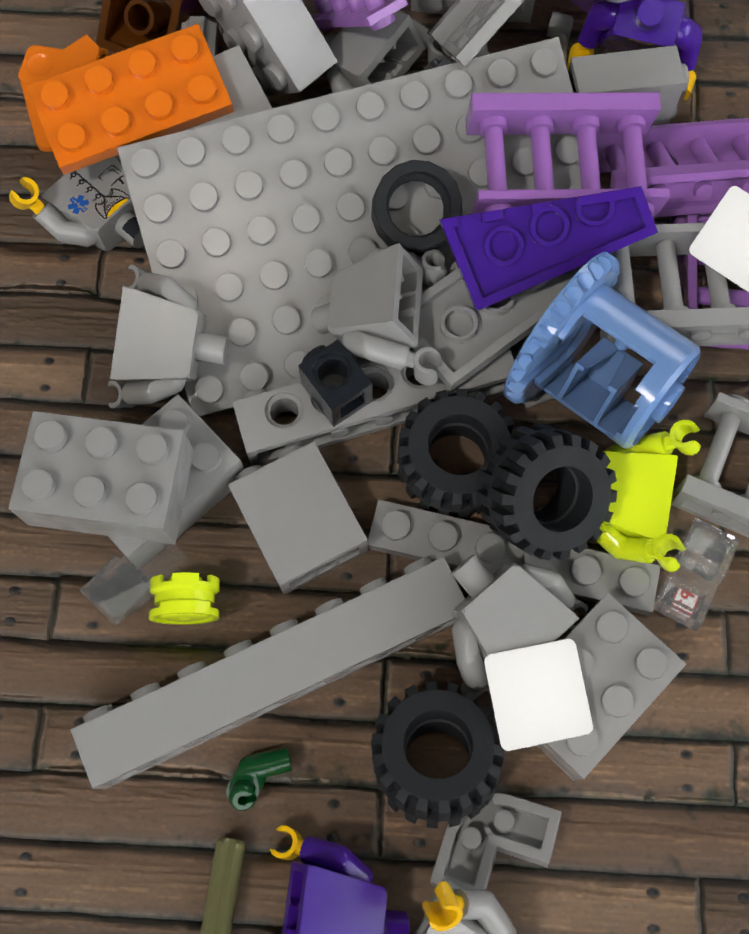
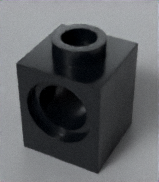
M339 339L327 347L325 345L315 347L305 355L302 363L298 365L301 384L333 427L373 401L372 382ZM330 374H338L345 378L337 386H328L321 382L324 377Z

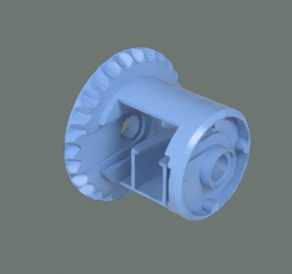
M601 252L588 261L572 277L542 315L511 367L504 386V396L514 404L527 403L528 400H532L537 393H541L543 390L625 449L636 445L655 422L660 423L672 409L686 387L683 384L698 362L701 352L698 345L613 290L618 282L617 277L620 274L619 261L610 253ZM597 326L616 338L614 344L606 338L601 339L576 364L572 363L586 345ZM628 347L654 364L635 389L641 394L635 405L623 397L642 368L643 363L625 352Z

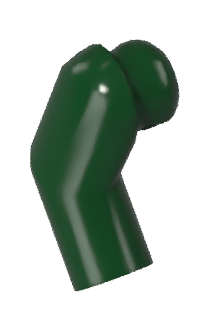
M288 746L246 755L239 761L226 788V796L234 809L239 811L251 809L255 805L267 777L293 771Z

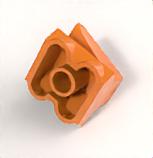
M87 34L64 49L40 45L30 46L24 56L18 77L35 141L39 150L43 152H52V148L26 85L109 56L108 51L100 48Z

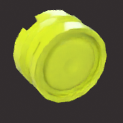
M180 572L172 573V577H169L167 581H164V575H157L150 579L149 592L154 595V604L157 606V608L149 611L150 621L171 625H193L210 623L219 619V610L210 607L215 604V595L220 592V580L218 577L207 575V581H203L199 577V573Z

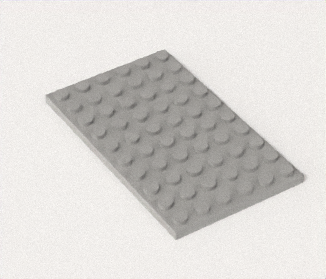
M559 37L476 57L466 67L461 62H456L117 147L152 273L171 277L195 298L197 310L206 317L204 333L228 336L229 338L225 364L200 361L197 379L186 381L184 387L189 405L199 417L233 408L232 402L240 400L244 394L257 389L271 391L285 387L289 381L300 377L298 365L302 363L303 358L308 352L320 345L327 347L338 340L331 333L320 334L316 331L312 322V311L315 307L330 303L332 278L338 271L359 262L374 249L388 248L376 233L371 219L372 199L382 177L395 165L410 160L430 161L444 168L457 182L462 196V216L471 214L478 190H488L485 139L481 135H466L465 118L472 93H573ZM551 134L550 145L554 189H581L577 137L572 134ZM503 135L507 190H535L531 137L527 135ZM411 181L402 184L393 192L389 201V213L392 222L400 231L408 235L422 236L431 233L439 226V219L443 217V203L440 195L432 186L424 182ZM446 241L437 250L445 257V269L448 275L458 267ZM422 282V293H423V292H425L427 289H429L430 287H429V286H426V285ZM349 352L358 365L372 362Z

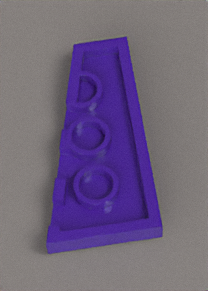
M642 186L439 219L474 309L477 311L580 267L601 252L612 253L658 233Z

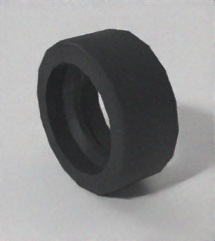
M410 160L395 165L382 177L372 199L371 219L377 235L388 247L399 243L407 252L421 256L428 250H437L447 241L442 227L439 223V226L431 233L422 236L408 235L400 231L392 222L389 213V201L393 192L402 184L411 181L424 182L432 186L440 195L443 203L442 219L462 216V196L457 182L444 168L430 161Z

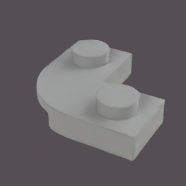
M494 793L489 804L484 803L481 806L480 813L471 820L468 816H464L461 818L460 825L449 828L448 824L430 879L431 886L436 887L443 878H446L462 889L486 890L497 851L548 868L562 811L511 795Z

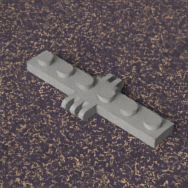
M378 499L368 538V549L412 560L430 557L431 561L434 562L444 557L450 569H455L464 560L475 554L492 575L504 565L528 563L559 573L574 594L575 599L597 604L609 593L629 612L646 616L653 613L660 565L618 560L609 553L592 549H585L581 553L571 549L570 557L561 560L554 556L550 560L539 559L533 554H527L497 535L489 528L490 525ZM538 506L535 512L543 509V507Z

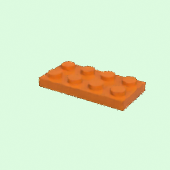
M199 23L26 85L63 175L119 155L117 147L181 132L234 112L233 104Z

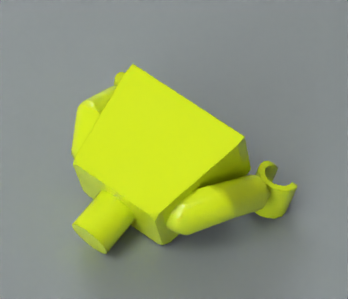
M680 420L672 426L670 433L662 431L644 435L631 448L624 449L620 445L615 444L603 451L611 461L607 468L615 471L617 481L611 484V489L617 491L616 502L609 505L608 510L613 512L610 522L603 521L599 528L603 533L595 541L615 559L648 564L653 563L656 559L666 571L675 572L680 568V564L675 558L665 557L669 550H686L676 535L666 534L678 456L671 453L675 448L685 455L698 453L701 445L697 441L693 440L682 443V439L686 434L700 431L694 422Z

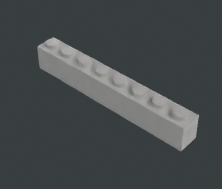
M430 557L419 559L403 569L406 575L390 582L385 577L371 581L359 589L361 595L345 603H343L341 598L330 600L314 610L317 616L300 624H298L297 619L287 620L273 627L269 631L271 637L253 645L251 640H245L227 648L223 652L226 658L209 666L206 665L205 661L194 663L180 670L177 673L179 679L168 685L160 687L159 683H152L130 694L132 701L116 709H113L112 704H108L86 713L83 716L85 723L70 730L92 789L105 790L453 626L456 619L453 616L452 610L465 598L454 576L451 574L452 572L445 558L442 557L434 562L431 561Z

